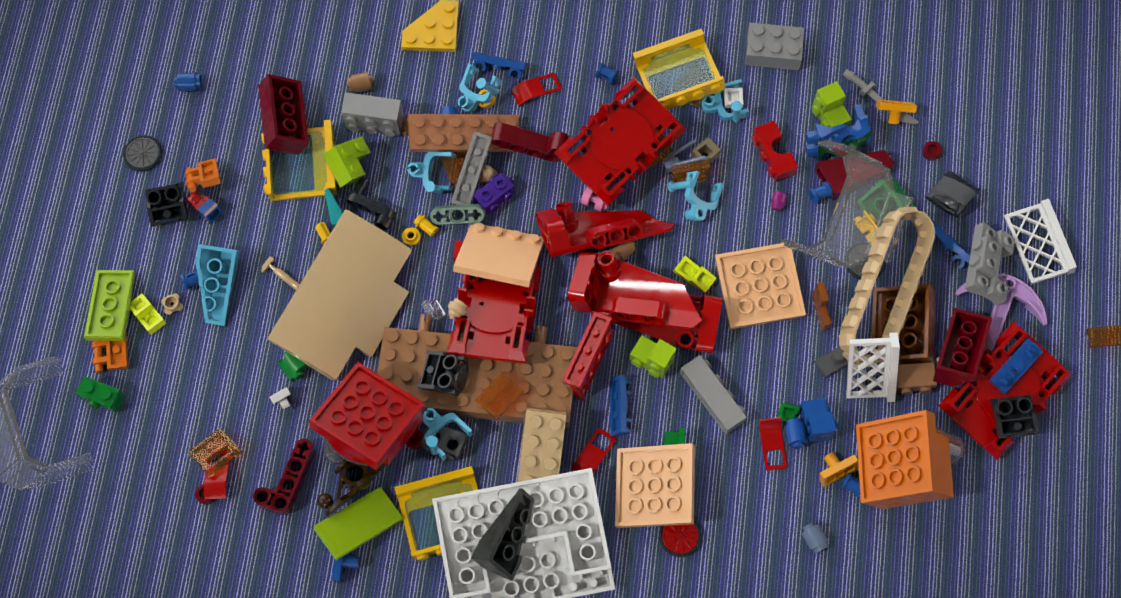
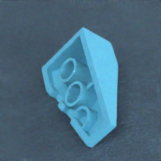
M198 244L195 264L198 272L205 323L225 326L240 250Z

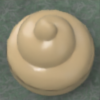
M483 165L479 181L487 184L498 172L490 165Z
M457 298L450 301L448 304L450 319L464 316L468 306Z

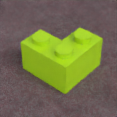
M837 81L818 89L814 98L812 111L815 116L819 117L823 126L833 127L843 123L850 126L852 121L843 105L846 95Z
M361 136L336 145L323 155L341 188L356 182L366 175L359 161L371 152Z
M641 335L630 353L629 360L637 368L643 367L648 370L651 376L663 379L675 359L677 348L661 339L655 343Z

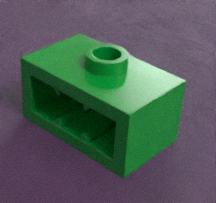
M86 376L83 377L75 392L80 399L89 402L88 405L96 409L101 407L114 413L118 412L125 398V395L119 389Z

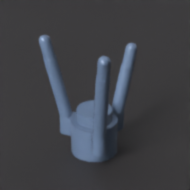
M696 139L666 154L667 158H664L663 161L667 173L700 169V167L696 166L681 167V165L707 159L706 156L680 162L678 156L674 157L697 142Z

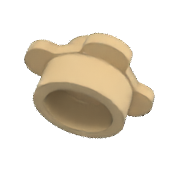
M178 294L168 295L162 299L161 303L164 305L167 315L183 309V304L180 303V296Z

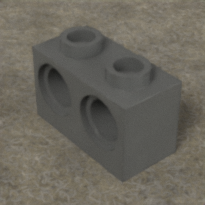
M444 426L435 435L440 437L437 446L446 454V460L454 461L455 459L459 461L468 441L467 434ZM423 437L421 441L422 447L425 448L424 451L430 453L429 446ZM455 442L458 444V447L455 450H450L448 445Z

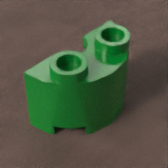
M285 351L283 353L285 358L277 362L278 366L290 382L299 380L304 375L303 371L310 366Z

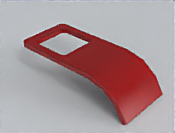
M550 73L523 81L513 87L511 91L520 107L532 98L560 91L562 87L555 73ZM552 77L557 88L545 91L540 80Z
M781 417L759 419L765 469L768 471L787 468ZM781 450L784 464L769 466L766 451Z
M598 428L576 459L571 470L578 471L592 468L594 474L603 458L615 443L616 438ZM598 433L611 440L605 451L592 444Z
M209 451L204 478V499L227 498L226 481L231 451ZM212 455H227L226 465L224 467H210Z

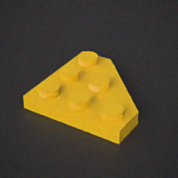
M440 0L402 31V50L456 52L459 1Z

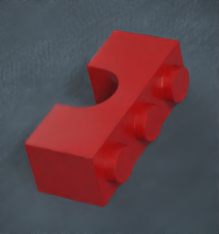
M775 120L755 127L751 139L754 146H757L760 150L761 160L765 161L768 166L769 176L773 177L775 182H779L796 175L798 166L791 152L778 154L773 150L772 147L780 144L782 134Z

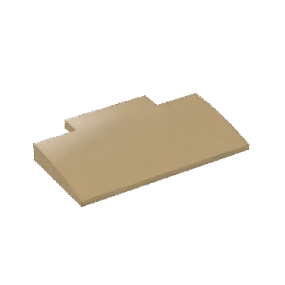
M345 209L267 340L327 378L337 380L355 348L368 357L373 356L383 338L384 327H389L409 291L395 283L394 280L412 249Z

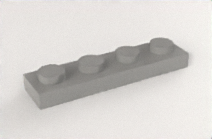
M476 131L473 132L451 203L456 205L471 203L492 139L491 136Z

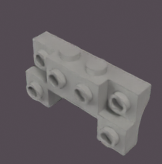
M984 222L975 225L965 284L966 290L987 298L995 305L1006 302L1008 285L998 279L1001 256L1004 258L1012 255L1015 239L1003 229L996 232Z

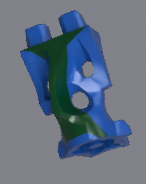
M861 103L854 106V126H847L843 123L838 126L827 127L816 123L815 131L806 132L807 145H805L807 157L817 156V160L820 162L830 154L837 156L855 155L860 147L869 146L871 135L868 116L864 114ZM851 135L848 139L843 140L846 136Z

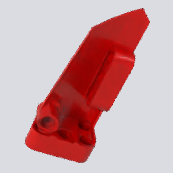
M571 202L556 204V210L550 208L536 212V219L542 238L552 258L589 248L601 249L671 231L675 227V224L657 220L641 210L573 211Z
M604 251L600 254L580 253L568 290V300L575 312L592 314L596 312L602 315H609L619 321L694 329L702 323L683 283L616 259L610 251Z
M689 295L702 320V323L694 329L626 322L612 318V323L656 339H661L682 349L713 354L723 298L703 295V297ZM682 335H688L691 338V342L688 345L680 342Z

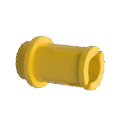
M418 215L414 220L415 227L421 228L430 237H433L438 231V227L427 220L425 215Z

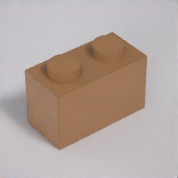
M934 362L898 365L896 393L909 395L916 391H920L922 394L932 392L937 386V382L933 381L935 374Z

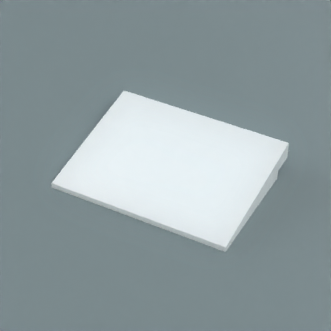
M592 468L432 499L450 598H575L615 590ZM519 488H522L534 498L530 522L525 527L524 536L526 541L521 546L520 555L522 556V561L513 581H510L482 568L471 557L482 536Z

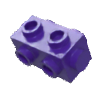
M503 173L493 176L488 181V184L484 187H479L474 192V203L480 204L484 208L485 215L495 212L502 202L508 201L513 197L515 185L513 180L509 176L506 177Z

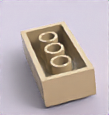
M526 408L517 482L559 474L566 412Z

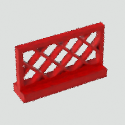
M596 312L593 313L562 380L564 384L571 387L577 400L580 401L584 400L614 334L611 329L613 319Z

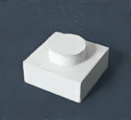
M725 88L723 91L724 107L731 108L733 102L739 101L743 108V89Z

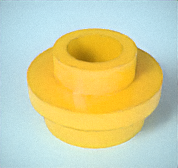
M413 227L405 229L402 233V241L408 246L418 244L421 239L420 232ZM414 234V237L408 238V235Z

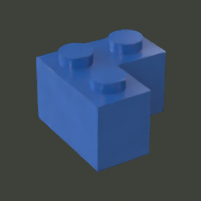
M825 398L802 401L799 407L802 422L805 424L807 444L830 441L836 429H838V421L836 417H833L829 403L826 404Z

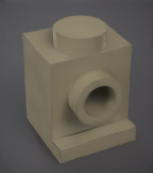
M708 137L694 148L691 153L692 158L704 155L707 159L693 162L696 167L701 166L705 169L715 159L720 157L721 149Z

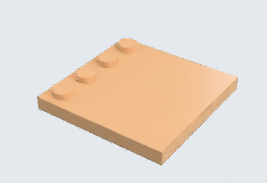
M471 223L454 263L453 272L529 287L544 245V240L542 236L503 229L482 223Z
M790 242L715 255L730 330L806 316Z
M693 443L617 449L615 527L631 528L694 524L695 445Z

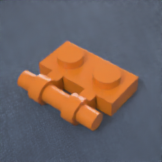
M216 158L197 163L198 167H188L185 171L186 186L190 192H195L198 185H202V188L221 183Z
M125 332L124 341L92 342L95 373H102L103 365L107 364L109 371L129 369L127 332ZM106 348L107 356L102 357V349Z

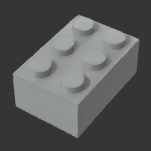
M749 22L745 65L799 70L802 61L804 28Z
M353 93L345 94L341 113L346 129L354 132L359 130L366 131L370 134L382 133L390 137L395 135L401 136L404 121L401 100Z

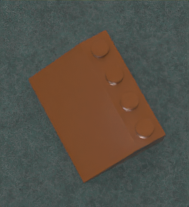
M919 284L916 294L912 298L913 302L910 310L905 317L906 321L903 329L899 333L900 352L898 364L902 365L934 362L935 365L936 290L930 284ZM900 286L873 288L871 339L882 337Z

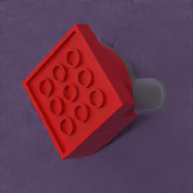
M357 362L311 417L309 428L324 437V454L329 462L339 465V462L345 459L348 462L370 466L377 470L381 464L388 466L423 422L424 403Z

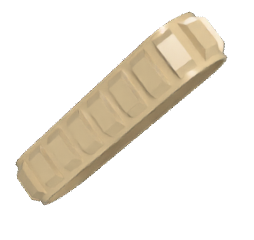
M902 207L889 212L884 217L881 227L877 230L875 243L871 246L868 261L865 262L861 272V280H858L855 288L856 293L854 298L851 299L848 314L844 317L841 325L839 346L844 351L842 355L847 361L849 339H856L859 324L897 224L900 222V218L903 216L904 220H911L916 227L917 243L881 337L889 338V333H898L899 339V333L905 324V317L912 305V298L918 289L920 277L923 275L926 267L925 263L931 254L932 245L935 240V228L931 218L924 211H918L916 207ZM878 345L877 350L880 351L885 345ZM878 358L874 361V363L878 365L882 363L884 360ZM858 359V360H856V361L853 362V363H856L857 366H858V365H860L861 363H863L864 361H862L861 359Z

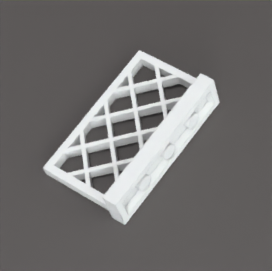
M1049 199L1041 201L1040 204L1004 215L1010 234L1015 239L1014 244L1031 285L1066 273L1067 275L1075 273L1076 263ZM1038 210L1041 216L1039 221L1028 218L1029 213ZM1017 216L1023 219L1020 228L1013 225L1010 218ZM1025 221L1036 225L1033 233L1022 229ZM1038 226L1046 229L1047 235L1045 238L1035 235ZM1020 232L1031 236L1027 244L1018 240L1017 237ZM1032 238L1043 242L1039 250L1029 246ZM1045 243L1053 246L1054 252L1052 256L1042 252ZM1027 249L1037 253L1034 261L1025 258L1024 254ZM1039 255L1050 259L1046 267L1035 263ZM1053 260L1060 263L1062 270L1053 271L1048 267ZM1033 266L1044 270L1042 276L1033 278L1031 273Z
M889 333V338L849 339L847 398L886 397L887 402H895L900 352L898 333ZM878 345H885L880 351L875 349ZM854 346H863L865 348L858 352L854 349ZM870 351L874 355L868 359L864 355ZM881 358L882 360H884L882 363H880L879 365L874 363L875 360ZM858 359L864 361L858 366L853 363ZM868 365L873 367L869 372L863 370ZM858 372L863 375L858 379L853 377ZM877 372L883 374L877 379L873 376ZM867 379L871 380L872 382L867 386L862 383ZM877 385L882 388V390H872ZM857 386L861 388L860 391H851Z

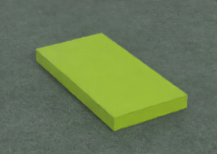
M96 270L84 334L86 341H124L136 275L134 270Z
M379 487L316 524L313 529L337 561L401 522L403 517L383 489Z

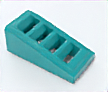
M327 188L325 190V197L331 224L334 229L343 212L330 189Z

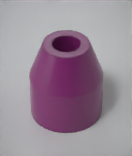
M774 191L771 199L772 209L781 211L786 205L788 195L783 192Z

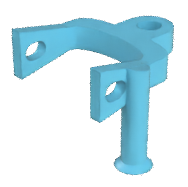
M469 63L459 85L460 91L465 96H461L458 99V105L464 111L472 113L476 110L479 102L489 103L493 95L499 93L498 88L503 80L493 75L489 84L484 78H479L476 86L487 90V93L484 95L476 94L469 89L468 84L478 68Z
M739 79L725 83V88H742V80ZM722 91L714 94V96L708 95L703 98L702 110L705 113L718 112L719 117L723 121L733 120L734 122H739L742 118H749V109L741 110L742 104L739 101L731 104L733 113H727L721 101Z
M428 152L425 155L424 163H410L407 166L409 168L407 171L411 176L422 178L423 186L427 192L442 194L444 191H453L454 188L451 186H438L431 181V166L436 157L456 158V154L452 152Z
M698 171L687 172L686 181L675 183L670 181L668 183V190L674 192L675 190L686 189L685 199L692 205L691 209L685 211V218L689 221H702L705 219L707 211L717 208V203L724 186L723 183L711 184L709 203L699 199L694 194V187L700 173Z
M427 408V411H424L423 422L429 428L424 437L425 442L429 446L430 453L432 455L437 454L443 461L446 460V454L437 446L438 439L435 437L442 427L451 422H456L469 437L473 435L472 430L455 413H448L441 417L433 408Z

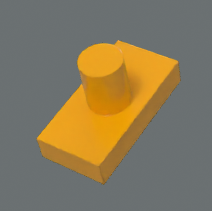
M880 99L876 101V107L879 110L890 111L888 120L890 124H899L901 112L916 113L917 105L913 102Z
M833 452L826 455L824 460L829 468L820 472V482L823 487H826L847 476L849 472L852 473L858 470V459L855 454L841 462Z

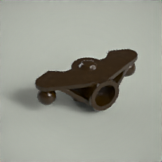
M343 458L334 472L336 475L340 473L336 502L333 504V497L330 494L323 493L317 499L319 507L328 509L325 515L330 517L359 492L368 488L371 481L386 464L382 463L377 470L372 469L369 472V465ZM358 469L363 472V477L359 481H351L347 477L348 472ZM343 487L349 490L344 496H342Z

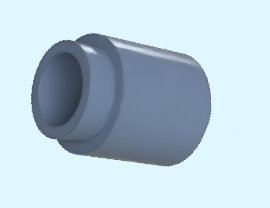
M812 522L803 527L804 532L801 534L810 550L813 549L815 554L829 546L827 543L828 539L819 524L815 525Z

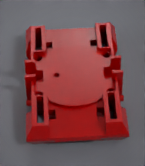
M633 77L616 93L615 100L610 105L607 103L605 105L602 104L595 115H590L586 123L588 126L585 127L583 125L580 128L581 132L576 137L571 136L554 153L592 192L609 206L625 190L624 184L629 179L634 182L637 179L634 175L637 173L640 176L650 167L654 160L660 156L657 152L660 149L669 147L686 131V128ZM633 91L634 94L622 105L623 98H626ZM670 128L672 131L660 142L658 138ZM582 140L583 143L570 154L569 151L572 147ZM619 176L622 180L613 189L608 191L606 188Z
M536 265L529 287L486 278L480 279V277H475V280H473V276L463 274L464 288H458V300L467 305L468 308L465 310L466 314L464 316L454 319L456 328L454 331H451L447 354L515 364L526 363L529 346L526 334H531L532 329L529 328H533L536 297L534 296L539 288L542 268ZM461 333H464L463 340L460 341ZM515 339L519 340L518 348H514Z
M1015 321L996 340L994 349L991 352L988 350L984 352L985 355L981 358L976 380L962 384L959 388L954 387L938 405L959 427L996 460L1005 453L1014 441L1013 437L1002 438L1003 441L996 444L999 439L997 434L992 432L993 430L996 431L989 399L1031 394L1033 407L1037 414L1047 409L1045 401L1048 397L1056 394L1073 375ZM1014 337L1016 341L1007 351H1004L1003 348ZM1029 338L1040 347L1043 353L1005 394H1002L989 380L1014 353L1013 350L1016 351ZM1056 375V377L1054 378V380L1050 383V386L1047 387V388H1045V386H1046V385L1051 381V379ZM965 391L969 393L957 407L954 405Z

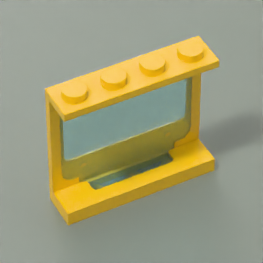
M702 28L633 53L634 62L644 87L667 110L725 90L723 76L720 77L707 48Z
M331 119L323 120L324 127L307 128L309 145L299 155L269 149L262 150L263 160L266 161V167H263L264 178H267V184H264L265 195L269 196L270 201L325 196L327 188L330 189L332 195H338L337 181L323 155L335 146L334 129ZM262 133V143L264 144V135Z
M472 466L394 487L413 560L423 561L428 559L429 555H442L432 499L478 490Z

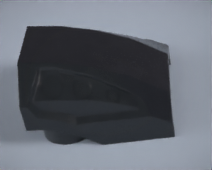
M948 171L925 198L940 210L957 218L981 189H977L954 172Z
M183 182L145 190L151 227L189 219L184 198Z
M427 350V358L417 388L458 396L465 388L469 373L468 359L464 356L447 354L446 352Z
M1031 394L989 399L994 414L998 439L1039 434Z

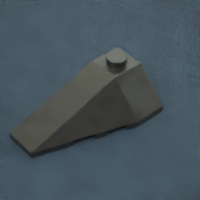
M519 488L482 536L471 557L482 568L510 581H513L522 561V556L520 555L521 546L526 541L524 536L525 527L530 522L534 498L524 489Z

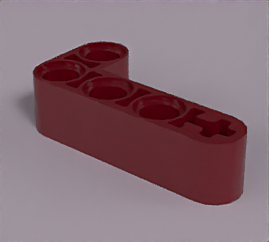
M495 123L491 143L498 147L546 161L558 162L560 158L554 152L569 139V135L564 132H554L550 136H546L506 123Z
M300 439L296 442L276 491L265 487L257 488L254 491L253 500L260 508L283 516L291 512L315 455V448L308 439ZM306 447L309 448L308 451H307V450H305L304 452L301 451L302 448H303V449H306ZM296 464H302L301 470L293 471V467ZM287 483H294V487L291 490H285ZM262 494H268L266 501L259 502ZM280 501H286V506L284 508H277V505Z

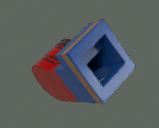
M197 188L195 192H192L185 198L209 224L222 214L220 207Z

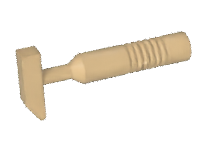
M270 256L262 265L261 272L265 273L270 267L275 275L297 290L300 284L280 268L274 267L272 263L275 259Z

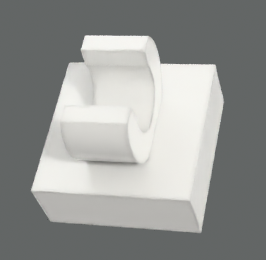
M287 387L269 396L273 404L279 401L283 409L290 406L286 399L290 395Z

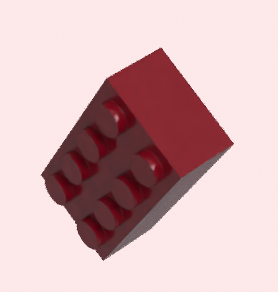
M267 74L258 85L265 149L299 155L309 145L302 83L299 80Z

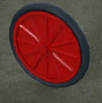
M695 521L694 524L661 526L659 541L668 554L675 557H686L698 549L701 543V531Z

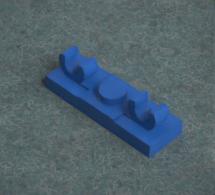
M479 52L471 53L470 59L476 60L473 62V66L477 68V64L481 63L483 66L482 71H486V63L493 64L492 67L503 70V67H510L508 77H511L512 72L515 70L518 72L517 79H520L522 77L521 70L527 68L526 62Z
M931 220L935 228L934 242L939 237L942 241L941 245L950 252L952 250L958 255H954L951 258V262L959 258L962 263L958 268H963L966 262L969 263L970 252Z
M1029 338L1026 339L991 377L989 382L1002 394H1005L1043 351Z
M618 375L610 379V436L613 437L633 432L632 429L627 428V424L631 423L632 419L627 418L626 415L628 410L627 396L632 394L631 391L626 390V386L631 385L632 382L626 380L625 375Z

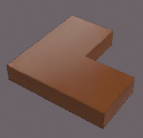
M821 282L816 284L811 297L821 331H827L832 324L826 306L829 297L825 283Z

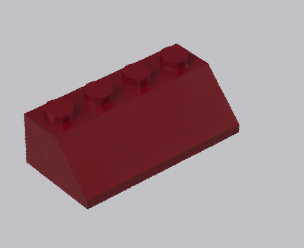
M958 308L953 309L936 366L934 382L953 387L976 380L993 318Z

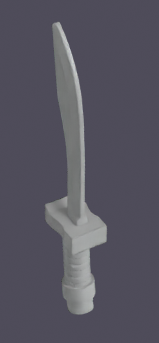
M846 69L843 76L861 88L859 94L862 97L867 94L875 101L877 99L884 100L873 90L876 86L874 82L871 81L867 85L854 72ZM901 112L900 121L908 124L919 123L906 112Z

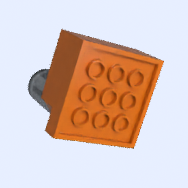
M923 410L856 424L862 504L880 509H888L954 498L951 466L958 464L963 459L966 446L961 437L936 428L935 413Z

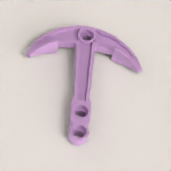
M998 274V279L1005 284L1007 281L1011 282L1012 287L1008 286L1006 302L993 305L990 316L993 319L984 351L988 350L991 352L994 349L1013 298L1025 303V308L1040 321L1042 326L1047 325L1045 308L1034 290L1020 279L1007 274ZM966 282L955 292L956 296L971 293L965 289Z

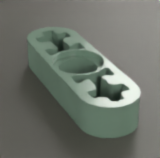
M480 204L436 206L430 214V219L437 225L479 223L485 216V210ZM460 210L463 213V217L456 219L453 216V211ZM466 210H468V213H473L474 210H477L478 213H481L478 217H476L475 214H469L468 218H466ZM437 211H439L441 215H444L441 219H439L438 216H435Z

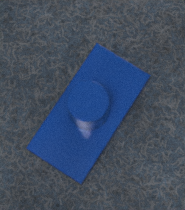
M345 555L337 561L334 559L332 581L334 583H342L344 568L358 569L359 556Z

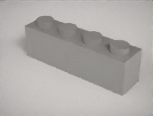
M699 355L681 367V376L725 435L745 422L747 418L745 416L746 411L741 405L738 406L736 404L734 395L729 389L726 390L724 388L722 379L718 374L712 372L711 365L707 359H703Z

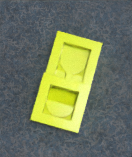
M684 256L673 270L684 281L704 293L716 280L713 274L703 266L699 267L687 256Z
M140 294L131 301L130 310L150 335L166 324L143 294Z

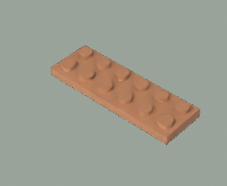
M408 114L409 151L467 152L474 131L492 137L495 123H506L519 127V115ZM490 142L487 152L515 151L495 146Z

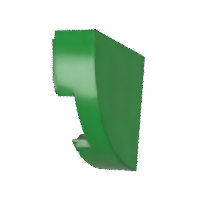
M781 403L778 417H781V423L794 419L800 407Z

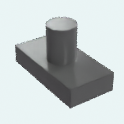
M840 346L814 361L824 378L848 365L847 359L842 355L844 351L841 350Z

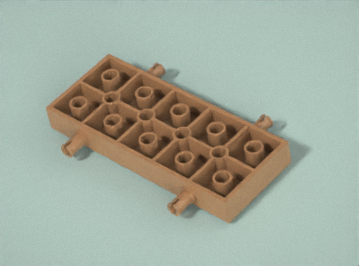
M420 314L419 330L384 327L377 374L424 403V411H427V408H433L439 415L455 413L458 417L524 424L526 408L566 412L565 428L570 427L573 391L562 380L577 347L545 344L547 327L542 326L540 334V326H535L534 342H529L526 363L524 364L467 358L469 373L465 388L458 396L417 388L427 358V350L447 353L451 335L430 332L432 315L427 314V317H425V314ZM515 341L514 348H518L519 341Z

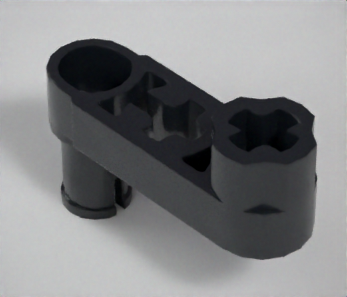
M361 177L354 189L350 190L345 201L357 209L375 216L374 225L382 230H388L397 213L391 208L363 196L370 181Z

